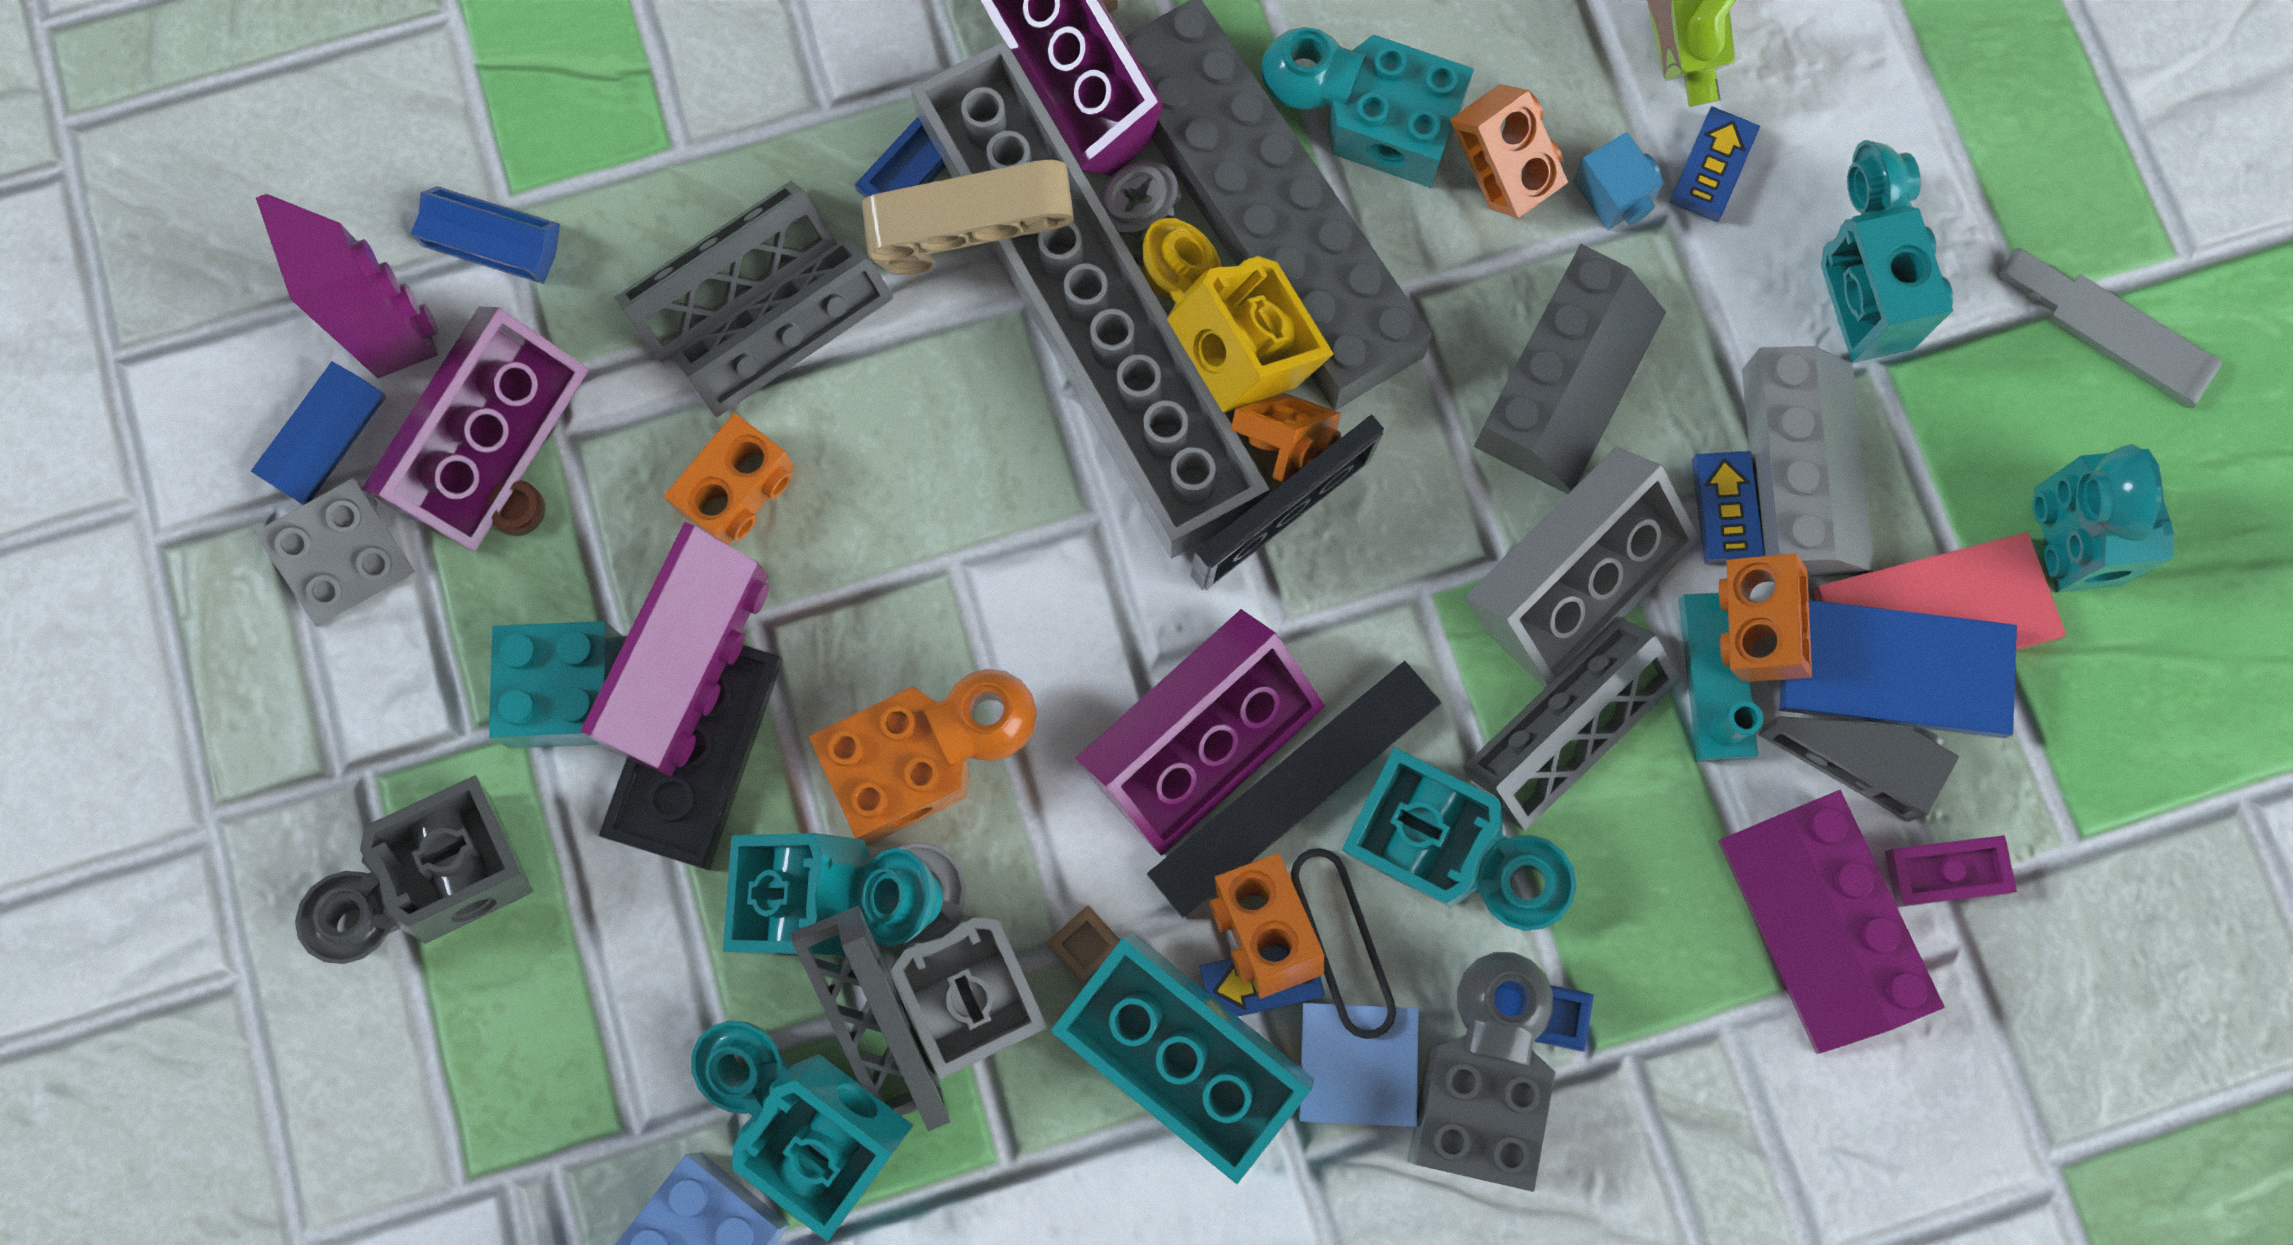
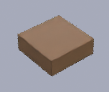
M1087 905L1048 940L1046 945L1085 987L1120 942V939L1094 910Z

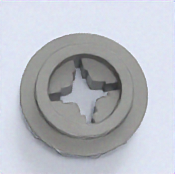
M1140 161L1127 165L1117 171L1104 185L1099 200L1120 236L1129 233L1138 239L1143 230L1148 229L1155 221L1161 218L1174 217L1173 205L1181 200L1182 197L1178 188L1179 181L1169 167L1156 161ZM1148 195L1151 202L1146 205L1139 203L1134 208L1128 198L1143 200Z

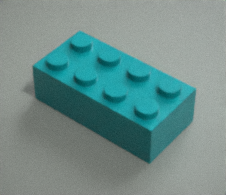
M1134 932L1129 933L1120 940L1050 1030L1236 1185L1310 1093L1315 1080Z

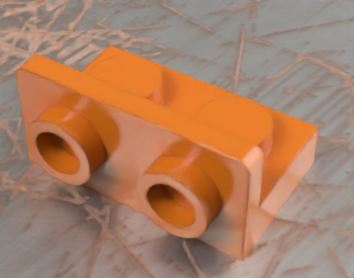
M1281 393L1235 409L1231 430L1248 436L1249 443L1257 448L1279 451L1273 479L1285 482L1341 438V432L1337 430L1341 413L1290 394Z

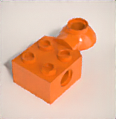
M984 669L966 675L953 686L947 698L938 703L916 688L911 687L810 735L809 739L856 839H863L866 846L966 799L970 775L967 759L996 761L1012 756L1025 746L1033 733L1037 710L1032 693L1021 679L1007 671ZM996 700L1004 706L1001 718L990 725H982L976 722L973 718L976 707L983 701Z

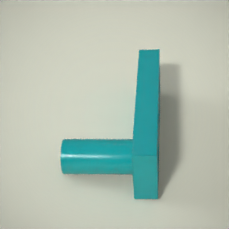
M1719 593L1684 594L1678 601L1696 761L1711 762L1754 759L1759 756L1756 732L1763 724V714L1761 709L1752 702L1750 682L1743 683L1730 670V666L1725 667L1723 664L1720 638L1722 633L1729 632L1728 612H1723L1721 609Z

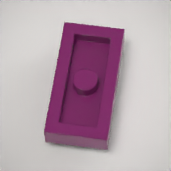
M2005 835L1894 848L1884 851L1894 902L1897 908L2006 895L2017 892Z

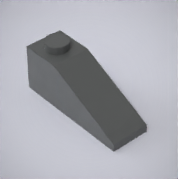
M1779 716L1764 725L1759 733V736L1907 822L1929 815L1960 757L1944 747L1945 741L1941 737L1919 727L1911 729L1906 726Z

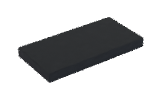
M1372 414L1195 551L1190 576L1202 590L1209 589L1371 461L1384 434L1382 425Z
M743 645L736 661L732 665L726 663L717 682L720 685L719 697L712 711L707 716L701 715L692 733L696 737L694 749L685 765L682 767L676 766L672 776L669 777L626 758L598 836L709 871L783 659L778 655Z

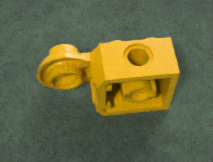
M1161 218L1150 225L1143 240L1144 265L1142 273L1153 292L1166 299L1174 300L1175 305L1167 321L1223 413L1296 389L1334 354L1278 262L1256 256L1244 260L1238 266L1222 267L1215 247L1202 232L1191 224L1176 218Z

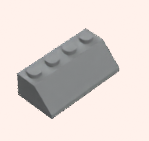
M1816 346L1760 347L1742 369L1748 443L1752 458L1764 556L1797 553L1807 567L1808 576L1862 575L1873 572L1874 564L1852 363Z
M1615 447L1464 598L1487 634L1546 688L1619 617L1623 619L1700 541V538L1662 465Z

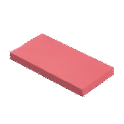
M2029 532L1819 585L1813 589L1816 601L2017 625L2016 651L2056 641L2066 636Z

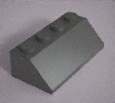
M1580 243L1473 447L1566 494H1569L1577 486L1666 314L1663 307L1630 267Z

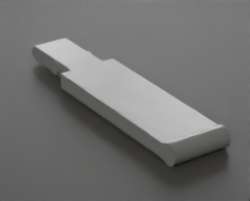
M2016 248L1998 274L2002 280L2025 293L2030 300L2039 302L2053 312L2048 318L2049 321L2177 400L2184 407H2195L2222 365V361L2218 357L2205 352L2082 274H2079L2073 281L2061 274L2056 267L2045 264L2023 249Z

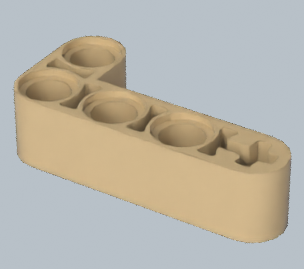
M1058 160L1033 161L868 196L862 201L867 255L887 272L897 275L919 274L931 270L935 266L933 253L1058 229L1074 221L1067 164Z

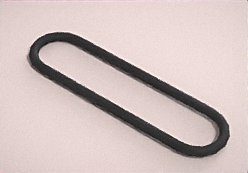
M1322 848L1309 849L1300 854L1294 861L1291 869V880L1323 950L1324 975L1338 1015L1344 1027L1354 1036L1364 1039L1378 1038L1388 1032L1394 1024L1396 1016L1395 1001L1345 865L1340 857L1332 851ZM1320 856L1327 858L1336 866L1378 979L1388 1012L1383 1024L1374 1030H1363L1355 1026L1345 1009L1300 883V868L1311 857Z

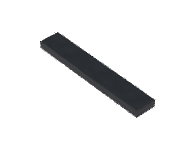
M1404 660L1147 873L1148 878L1180 917L1184 919L1216 892L1215 876L1242 867L1255 860L1439 707L1442 702Z

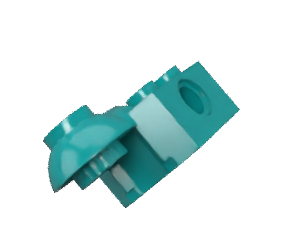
M1308 27L1287 30L1275 38L1263 54L1261 74L1265 87L1281 103L1288 107L1305 110L1324 105L1330 106L1328 135L1333 155L1428 188L1433 186L1454 130L1450 119L1461 111L1474 72V68L1374 34L1353 50L1341 47L1327 33ZM1310 59L1316 65L1303 67L1295 63V61Z
M1863 140L1857 145L1847 174V189L1850 201L1861 215L1853 216L1851 219L1844 221L1836 238L1827 242L1826 246L1823 247L1821 260L1823 275L1852 363L1914 350L1953 312V291L1948 279L1941 275L1935 257L1936 240L1934 234L1929 227L1925 226L1920 209L1913 207L1911 201L1917 199L1920 193L1921 178L1918 164L1911 153L1904 152L1898 154L1890 146L1871 140Z
M2130 444L2121 446L2110 453L2082 455L2034 488L2033 514L2036 521L2042 524L2046 543L2043 555L2044 566L2047 574L2053 577L2056 593L2122 586L2173 559L2175 534L2164 502L2159 464L2149 448L2140 449Z
M1396 747L1393 748L1342 848V851L1348 856L1449 908L1472 894L1478 893L1494 917L1506 926L1523 931L1544 929L1559 921L1572 905L1576 891L1574 867L1562 849L1548 839L1533 835L1511 838L1504 836L1502 807L1498 798ZM1522 869H1534L1545 880L1543 891L1534 899L1519 898L1512 891V878Z
M819 833L732 835L723 952L798 956L792 944V932L856 906L860 907L876 943L888 947L907 943L937 918L943 901L942 889L939 882L932 876L928 866L909 850L897 847L881 851L871 860L863 839ZM840 935L811 946L815 956L844 957L845 955Z
M728 1020L710 1026L697 1039L692 1051L691 1072L698 1090L708 1101L727 1112L749 1113L752 1115L738 1130L737 1140L733 1143L732 1170L828 1242L911 1130L913 1124L820 1054L795 1064L790 1063L781 1056L777 1043L764 1029L750 1022ZM734 1054L743 1057L748 1063L750 1070L741 1067L736 1061Z

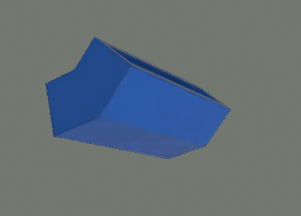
M436 186L421 192L419 214L410 234L421 247L544 284L556 256L560 223Z
M331 361L250 472L302 505L312 501L385 401V394L356 374Z

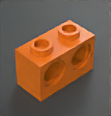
M1503 84L1497 85L1452 117L1450 122L1489 208L1519 219L1566 185L1568 180L1561 166L1563 161L1562 153L1556 143L1549 138L1542 122L1543 109L1538 99L1529 90ZM1506 117L1505 127L1501 132V125ZM1524 165H1525V171H1524V174H1523L1522 177H1521V172H1522V169H1523V167H1524Z
M734 412L663 497L675 512L692 525L730 545L733 540L736 542L740 541L750 532L757 519L756 512L767 499L773 500L786 489L791 480L792 474L790 472L793 470L794 465L785 450ZM751 455L764 456L762 465L752 473L739 472L741 463ZM717 496L728 497L727 506L721 513L712 516L704 514L705 507L712 498Z
M1797 553L1727 560V578L1719 580L1720 606L1723 612H1728L1729 632L1722 633L1720 638V650L1724 666H1730V670L1743 683L1812 678L1808 572ZM1762 582L1775 583L1774 592L1767 600L1762 602L1750 601L1751 592L1758 584ZM1764 636L1777 637L1776 648L1771 654L1762 658L1752 657V649L1757 640Z
M1280 853L1215 876L1217 898L1209 900L1220 932L1223 933L1231 930L1238 948L1230 951L1242 984L1252 981L1259 999L1324 975L1323 950ZM1250 895H1258L1268 901L1265 906L1257 910H1247L1239 905L1243 898ZM1271 945L1283 946L1290 952L1285 959L1277 962L1268 961L1260 955L1263 949Z

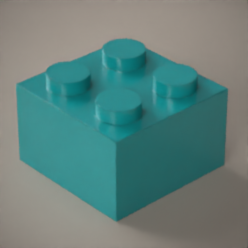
M606 621L492 626L489 738L510 749L600 745L580 732L622 648V635Z

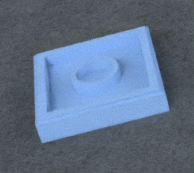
M1302 1003L1300 1067L1315 1080L1312 1090L1298 1107V1121L1417 1127L1419 1008L1396 1007L1394 1024L1388 1032L1378 1038L1364 1039L1354 1036L1344 1027L1335 1004ZM1344 1005L1351 1022L1363 1030H1374L1380 1027L1387 1017V1007Z

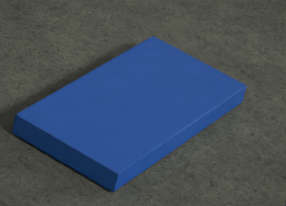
M1809 600L1812 678L1781 680L1779 711L2007 738L2013 735L2017 625Z

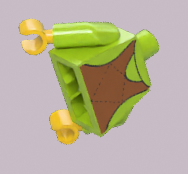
M1647 0L1665 81L1684 77L1689 107L1720 101L1716 70L1734 63L1735 60L1730 9L1736 0Z

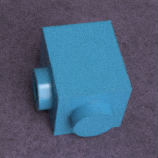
M1628 132L1584 156L1573 178V182L1607 230L1623 221H1626L1628 225H1632L1646 217L1655 208L1653 201L1664 183L1656 161L1649 154L1642 153Z

